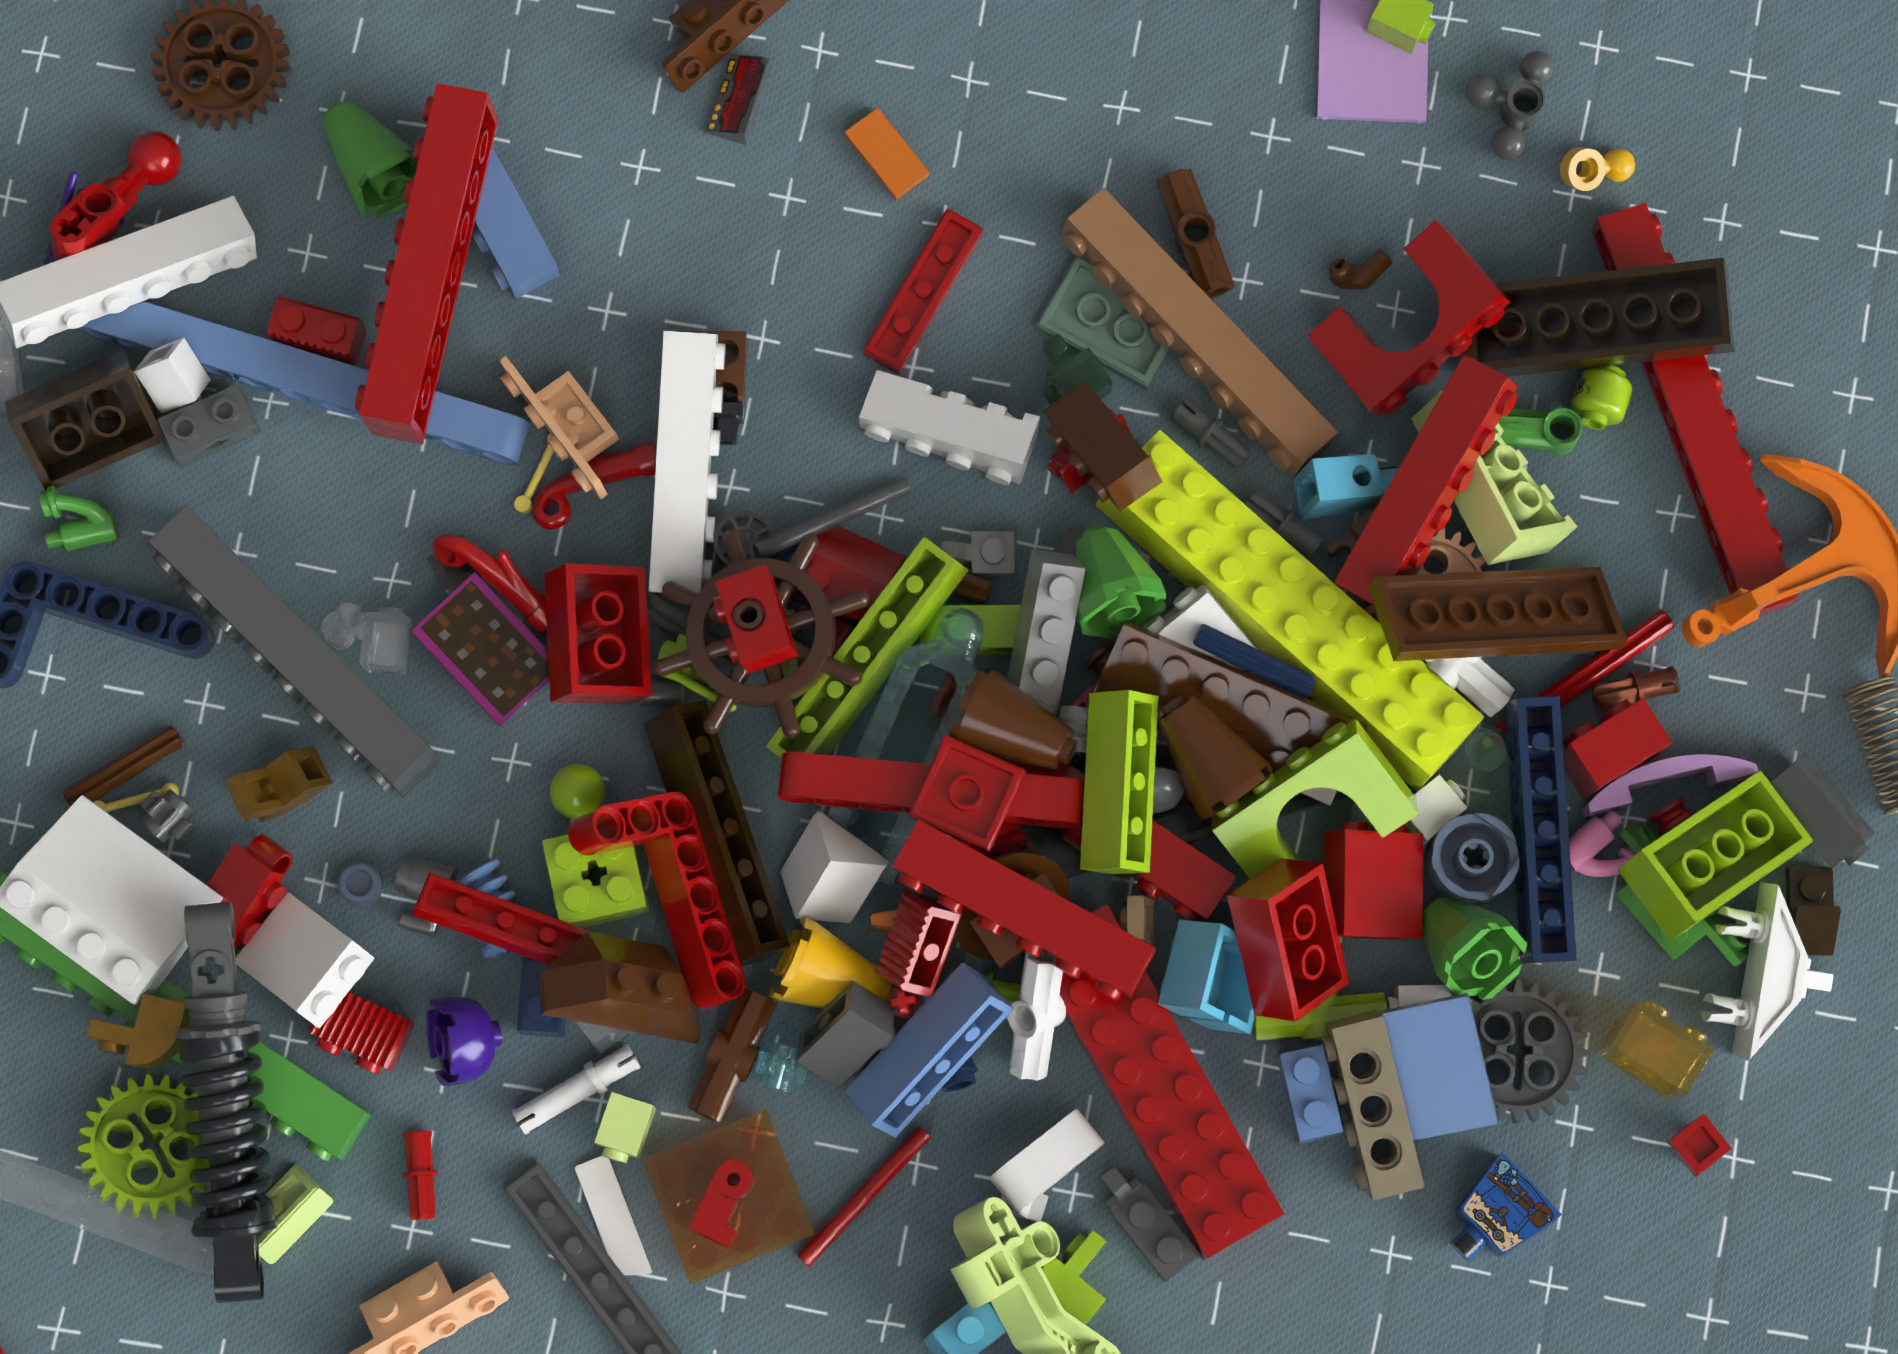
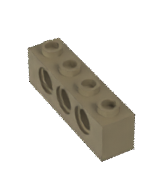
M1377 1010L1326 1022L1327 1035L1321 1037V1042L1327 1062L1334 1061L1338 1078L1331 1081L1336 1102L1338 1105H1345L1348 1121L1342 1122V1128L1348 1148L1355 1147L1358 1163L1352 1165V1170L1358 1190L1365 1189L1366 1194L1374 1201L1424 1188L1384 1016ZM1358 1053H1368L1370 1064L1367 1070L1360 1074L1351 1073V1059ZM1368 1096H1378L1380 1098L1379 1110L1372 1116H1362L1360 1112L1362 1101ZM1382 1138L1389 1139L1391 1144L1389 1153L1380 1159L1372 1158L1370 1150L1373 1143Z

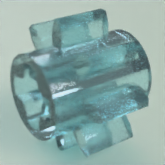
M771 1043L769 1053L759 1051L754 1073L763 1075L760 1086L786 1094H792L794 1084L804 1086L809 1069L796 1062L798 1049L783 1044Z

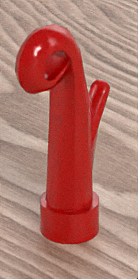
M651 440L635 445L632 450L597 455L587 463L600 479L602 485L643 476L645 479L655 475L657 448L654 441ZM571 472L550 482L535 497L532 515L536 524L548 530L558 529L569 520L571 508L565 496L583 490ZM551 503L557 504L559 511L552 516L546 515L549 505Z
M443 534L435 538L432 543L433 554L441 564L450 568H457L467 562L525 615L524 620L538 632H542L547 628L545 594L543 595L536 590L519 572L506 550H500L496 558L475 543L458 535Z

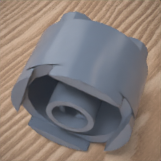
M1465 814L1451 819L1435 835L1427 850L1425 871L1432 886L1442 897H1451L1476 906L1494 900L1513 882L1519 869V852L1515 836L1504 822L1489 814ZM1474 851L1479 855L1477 860L1479 865L1470 868L1466 865L1467 857L1465 855L1468 856Z

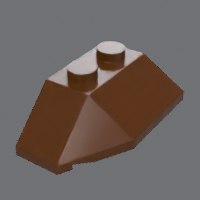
M588 931L539 974L541 1015L695 1044L701 1040L698 1006L691 1001L688 984L664 946Z

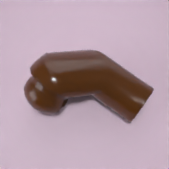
M1379 249L1362 265L1351 264L1350 262H1345L1344 258L1334 260L1329 266L1330 281L1341 289L1365 290L1392 265V261L1388 255Z

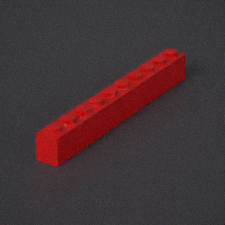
M1646 202L1599 217L1591 229L1606 271L1675 263L1670 252L1665 253L1660 241L1662 237L1660 221L1655 213L1650 214ZM1705 355L1641 362L1729 594L1734 593L1740 588L1752 590L1791 569V567L1786 568L1780 553L1783 552L1781 536L1775 527H1770L1765 512H1768V503L1765 494L1761 488H1755L1750 473L1753 471V465L1750 455L1745 448L1740 449L1735 433L1738 431L1735 416L1731 409H1725L1720 397L1722 383L1715 369L1710 370ZM1797 595L1764 607L1760 610L1759 616L1790 606L1798 598Z

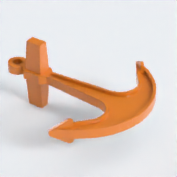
M1762 454L1760 461L1776 477L1785 479L1790 484L1818 497L1827 506L1833 521L1831 540L1824 548L1770 582L1752 590L1740 588L1729 596L1708 605V610L1701 609L1693 612L1682 623L1684 638L1694 647L1707 646L1714 642L1720 634L1726 636L1738 628L1757 620L1760 610L1768 605L1838 577L1853 576L1868 584L1877 596L1880 613L1875 657L1879 677L1889 676L1898 657V534L1879 505L1861 487L1841 473L1827 466L1800 458Z

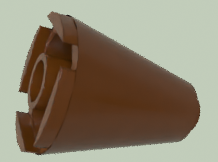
M988 666L985 667V672L980 670L969 684L958 706V710L963 711L961 725L952 722L949 737L997 758L1054 770L1061 763L1067 765L1070 762L1078 743L1077 740L1072 739L1074 730L999 672Z
M1180 693L1159 708L1164 715L1157 722L1195 813H1197L1201 820L1214 815L1215 812L1212 808L1221 802L1222 805L1229 806L1266 778L1263 774L1272 772L1273 769L1267 760L1194 695L1185 699Z

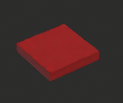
M944 734L908 817L916 821L919 819L945 834L990 853L1026 770Z

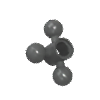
M1533 51L1522 59L1520 72L1525 80L1515 83L1508 92L1501 90L1498 81L1488 74H1479L1473 77L1467 85V97L1474 106L1487 108L1495 103L1502 106L1501 115L1508 126L1499 129L1492 139L1493 151L1501 159L1514 160L1521 156L1526 147V139L1522 130L1529 129L1536 123L1544 107L1545 94L1539 85L1547 82L1554 72L1553 60L1545 52ZM1525 99L1532 105L1533 110L1530 112L1519 111L1514 106L1513 101Z

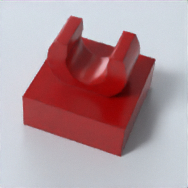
M1705 1114L1698 1116L1667 1141L1694 1177L1701 1174L1732 1149Z

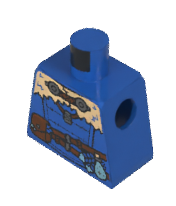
M1500 1153L1491 1160L1456 1208L1455 1213L1467 1226L1450 1241V1244L1468 1262L1485 1245L1494 1255L1500 1257L1556 1221L1562 1214L1504 1153Z

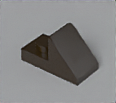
M1789 866L1786 868V904L1807 956H1832L1841 914V906H1834L1833 869L1831 867Z

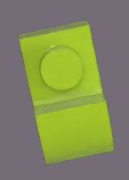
M1094 1230L1087 1238L1080 1232L1063 1252L1069 1258L1065 1265L1055 1258L1042 1267L1062 1308L1085 1325L1106 1301L1101 1294L1079 1277L1107 1242Z

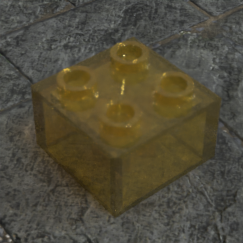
M1638 1000L1622 1011L1596 1053L1669 1101L1675 1100L1689 1092L1715 1049L1706 1044L1708 1037L1698 1029L1687 1024L1681 1028L1669 1020V1011L1651 1000H1647L1646 1003Z

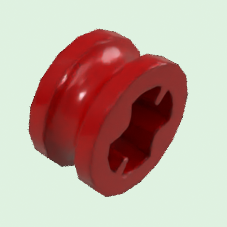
M1682 796L1649 817L1651 822H1657L1660 825L1658 832L1661 836L1694 814L1692 810L1684 809L1683 802L1685 800Z

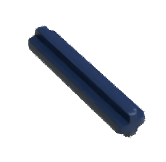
M1202 624L1194 636L1193 644L1196 647L1302 697L1307 698L1315 686L1316 678L1309 673L1206 624Z

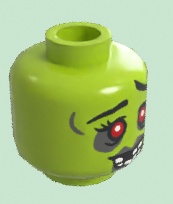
M1614 365L1588 368L1579 375L1571 400V408L1581 418L1582 424L1590 429L1604 430L1606 426L1617 425L1625 418L1632 396V384L1626 378V373Z

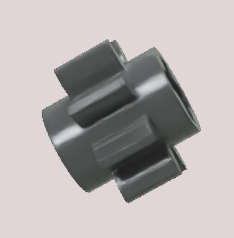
M171 789L163 797L153 790L140 804L147 812L140 822L163 843L171 835L180 842L194 827L187 820L194 810Z

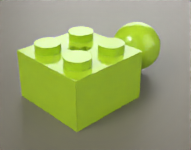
M571 764L563 767L555 774L550 784V799L554 808L563 816L570 818L571 822L600 808L605 799L606 789L603 778L595 769L585 764ZM568 834L542 840L559 920L585 928L650 913L636 846L595 855H582L572 847ZM599 867L601 871H607V875L601 877V884L598 886H593L592 882L588 879L585 880V877L591 873L593 868Z

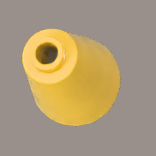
M806 916L799 920L804 929L802 932L793 929L788 939L791 946L782 951L774 974L780 976L781 980L778 988L770 985L769 997L778 1001L824 1009L854 981L889 1003V995L894 988L891 987L892 983L876 973L875 968L877 966L815 920Z

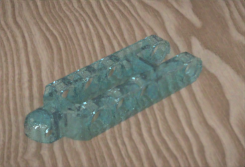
M965 608L953 609L942 619L933 641H926L901 652L854 757L879 759L884 746L891 743L893 737H890V732L903 705L907 706L910 701L908 692L919 668L930 663L954 674L958 685L924 759L923 764L931 765L944 734L947 736L950 734L952 722L961 725L963 711L958 710V706L969 684L979 672L975 657L984 640L985 629L982 620L976 613ZM831 806L827 817L847 830L850 824L854 825L860 809ZM900 813L881 854L889 863L878 880L892 887L897 884V880L901 875L892 866L917 822L909 818L906 813Z

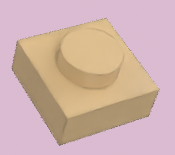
M1144 895L1127 896V907H1123L1121 911V929L1150 945L1154 944L1155 901Z

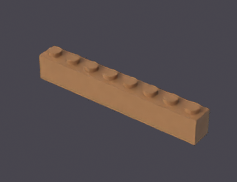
M1104 187L1066 219L1061 235L1067 248L1075 256H1082L1094 265L1092 271L1097 280L1106 287L1111 286L1122 298L1123 306L1132 316L1136 318L1140 316L1145 320L1146 324L1151 328L1153 338L1158 344L1164 348L1170 346V349L1179 357L1184 371L1190 377L1200 379L1209 389L1212 400L1220 408L1228 409L1239 420V426L1247 437L1252 440L1257 439L1268 451L1271 462L1278 469L1287 471L1294 478L1312 459L1317 458L1331 445L1338 431Z

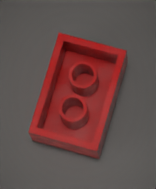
M565 563L545 573L550 702L630 705L652 696L645 567Z
M1281 858L1227 895L1255 1016L1296 1022L1349 984L1323 863Z

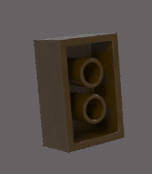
M125 349L5 401L8 421L45 491L49 486H54L55 489L166 440L157 420L160 417L144 386L135 374V368Z

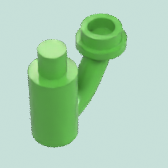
M49 486L46 491L39 492L40 503L45 517L54 516V518H59L62 516L61 510L85 516L60 522L59 530L46 532L45 540L49 550L65 546L67 552L119 539L118 527L112 510L106 511L98 503L85 498L57 493L54 486Z

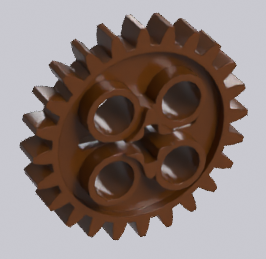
M205 0V7L199 8L194 1H189L190 14L186 16L179 10L174 11L179 21L176 26L167 22L162 24L169 35L168 38L155 37L157 46L163 50V52L151 54L153 62L161 66L152 70L155 80L162 82L157 86L162 97L169 96L166 103L171 110L180 107L179 115L182 120L186 121L195 114L194 121L198 128H202L206 121L210 119L215 131L220 130L223 120H228L232 129L236 130L238 118L242 116L250 125L253 124L251 112L256 109L260 113L267 115L268 111L264 102L266 100L276 103L280 101L274 87L287 88L288 85L285 78L279 74L291 71L289 62L281 59L290 55L287 44L280 43L285 39L281 28L273 29L276 22L272 15L262 18L263 11L259 4H256L248 11L246 0H238L235 6L231 5L230 0H221L220 5H215L213 0ZM201 35L211 36V41L208 45L200 48L192 46L197 37ZM250 37L254 39L252 45L245 50L234 48L237 41L241 38ZM227 57L228 60L222 61L220 68L215 67V65L220 64L221 58ZM186 58H193V59H195V60H193V61H189V62H187V63H184V60H185ZM258 62V66L256 67L248 66L249 64ZM195 76H208L207 82L199 88L189 87L190 81ZM241 77L250 79L246 88L237 91L231 89V85L236 79Z

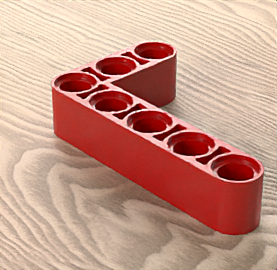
M669 792L604 805L574 819L569 825L568 838L572 847L582 855H595L644 844L682 975L688 984L691 1001L702 1009H710L739 997L745 987L744 973L695 810L686 795L680 792Z

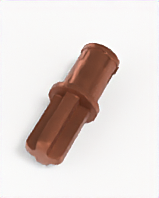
M1673 666L1639 675L1633 671L1629 672L1626 678L1593 685L1591 697L1595 708L1599 710L1614 707L1625 699H1628L1630 703H1636L1643 698L1649 699L1671 693H1679L1680 684H1674L1673 682L1679 680Z

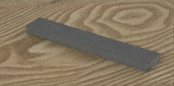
M540 1162L535 1163L503 1188L625 1354H683Z

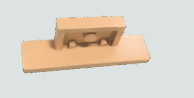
M505 355L499 360L505 374L499 377L513 398L521 394L529 404L523 410L537 429L545 426L552 437L547 442L558 458L563 461L569 457L576 467L571 471V474L583 491L587 493L593 489L599 499H603L608 494L600 479L587 462L619 440L616 432L569 371L535 394Z
M436 1261L359 1305L374 1339L348 1354H417L420 1350L439 1339L451 1336L460 1327L481 1315L491 1313L497 1306L506 1302L509 1296L493 1272L484 1275L454 1293L443 1268Z

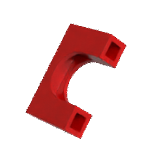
M1434 220L1403 248L1432 282L1439 298L1437 323L1431 334L1421 344L1401 352L1382 350L1351 313L1340 307L1307 335L1369 411L1381 417L1398 411L1407 402L1408 398L1406 395L1417 385L1424 386L1432 381L1440 371L1438 367L1450 356L1457 357L1471 345V337L1482 327L1489 328L1496 324L1505 314L1503 309L1510 303L1509 299L1448 228L1437 220Z

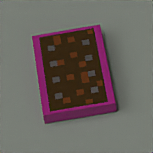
M476 572L468 577L411 630L414 636L498 726H501L549 681L548 650Z

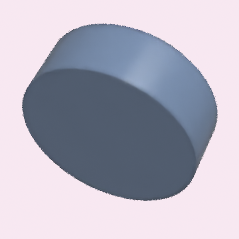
M354 862L346 866L340 873L338 890L340 895L349 904L356 907H366L375 903L381 896L383 879L379 871L371 864Z

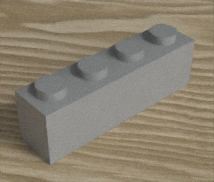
M1032 549L1007 679L1057 717L1086 568L1074 554Z

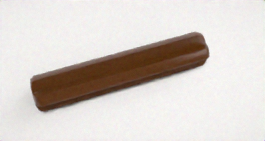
M167 726L63 791L65 800L70 807L81 795L94 802L182 748L184 743L181 736L173 726Z

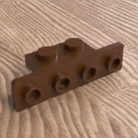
M789 0L687 1L669 17V20L675 30L688 40L661 64L675 89L680 93L685 92Z

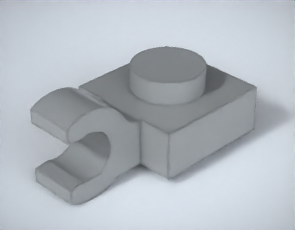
M971 531L970 544L958 541L942 542L940 548L960 564L971 565V574L979 577H1014V531Z

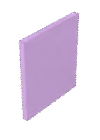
M1320 0L1317 119L1426 123L1428 40L1425 45L1417 42L1413 52L1410 54L1366 32L1370 18L1380 0Z

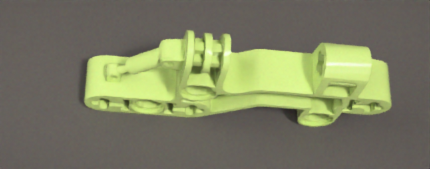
M997 1197L988 1198L959 1212L955 1216L953 1222L954 1233L967 1258L952 1267L950 1271L971 1310L991 1302L1017 1350L1023 1354H1121L1115 1345L1062 1308L1041 1268L1055 1259L1060 1250L1057 1233L1048 1223L1039 1221L1020 1229L1010 1208L1003 1200Z

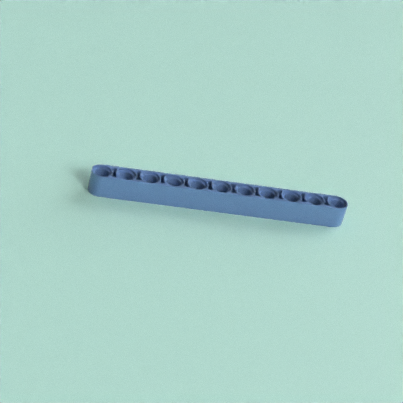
M144 301L131 305L120 313L104 315L89 321L80 328H76L90 337L148 354L150 350L185 338L207 373L362 420L359 416V410L355 409V400L360 384L366 385L369 370ZM436 391L425 440L496 462L516 466L531 424L513 414Z

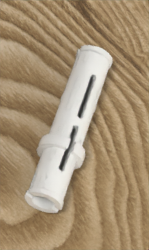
M627 1043L624 1044L623 1047L594 1064L592 1061L587 1062L583 1065L584 1070L571 1076L522 1106L514 1108L512 1113L517 1122L532 1113L535 1114L520 1123V1128L524 1134L527 1135L531 1130L594 1093L598 1092L600 1095L608 1091V1085L634 1070L640 1069L641 1066L635 1056L620 1065L618 1064L633 1055Z

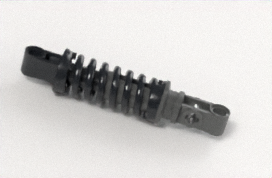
M232 902L186 905L184 923L186 940L189 946L193 995L184 998V1007L190 1011L189 1025L175 1030V1036L179 1042L181 1062L195 1064V1073L185 1074L181 1079L184 1087H196L197 1097L184 1100L185 1110L198 1111L199 1121L188 1122L185 1129L189 1135H200V1145L190 1146L187 1153L191 1159L208 1158L209 1168L194 1169L189 1173V1178L194 1183L210 1182L211 1192L193 1194L191 1203L196 1207L213 1206L206 1207V1211L200 1212V1216L193 1221L191 1234L196 1237L213 1239L214 1290L217 1303L262 1300L264 1298V1277L259 1255L258 1233L276 1228L278 1222L274 1216L272 1199L261 1194L272 1185L271 1176L259 1170L269 1163V1152L257 1146L267 1139L268 1131L265 1126L255 1123L266 1114V1107L263 1102L252 1098L263 1092L264 1083L262 1079L250 1074L261 1068L262 1059L258 1054L247 1051L256 1046L260 1041L261 1022L246 1019L244 1004L248 1002V993L238 991L234 948L235 920ZM211 957L215 958L216 965H224L225 971L217 975L216 980L212 979L210 972H203L202 968L210 962Z

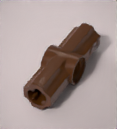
M1179 169L1158 179L1156 185L1175 233V244L1178 251L1184 257L1191 279L1210 299L1232 290L1234 282L1215 234V222L1207 213L1192 170ZM1191 227H1197L1204 231L1206 238L1202 241H1191L1186 237L1184 231Z
M744 988L742 994L737 998L724 1030H719L704 1062L706 1068L687 1106L689 1110L719 1124L723 1123L733 1104L741 1082H746L761 1049L759 1044L778 1005L777 1002L753 990Z

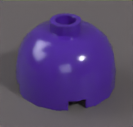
M466 997L431 999L429 1003L435 1009L427 1010L426 1035L430 1059L438 1056L443 1069L434 1071L438 1081L442 1086H451L476 1080L487 1072L493 1062L495 1047L502 1045V1032L499 1022L497 1020L491 1021L489 1013L478 1001Z

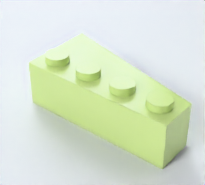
M1440 391L1411 418L1418 433L1443 391ZM1499 423L1494 429L1495 439L1492 446L1484 455H1479L1472 467L1474 474L1469 486L1464 492H1458L1454 499L1487 565L1548 553L1577 528V525L1569 515L1562 518L1551 504L1555 497L1545 484L1538 487L1525 470L1524 466L1529 462L1519 449L1516 451L1511 446L1506 445L1500 437L1504 430Z

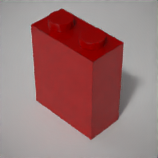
M1341 822V830L1325 832L1324 871L1339 938L1380 940L1422 939L1423 833H1407V825L1403 824L1382 838L1377 831L1368 830L1367 822Z

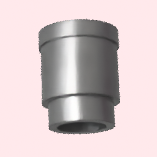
M405 857L397 873L395 890L406 893L408 898L418 900L429 872L456 882L458 868L423 858L415 860ZM403 911L399 928L430 937L438 934L440 925L413 916V913Z

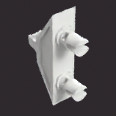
M1760 882L1755 912L1722 906L1717 913L1736 920V924H1715L1718 934L1750 938L1741 998L1737 999L1707 993L1703 1001L1720 1006L1722 1010L1701 1011L1702 1019L1706 1022L1713 1021L1736 1025L1731 1055L1749 1060L1797 1006L1801 998H1805L1807 988L1830 992L1833 981V974L1810 970L1811 959H1808L1779 885Z

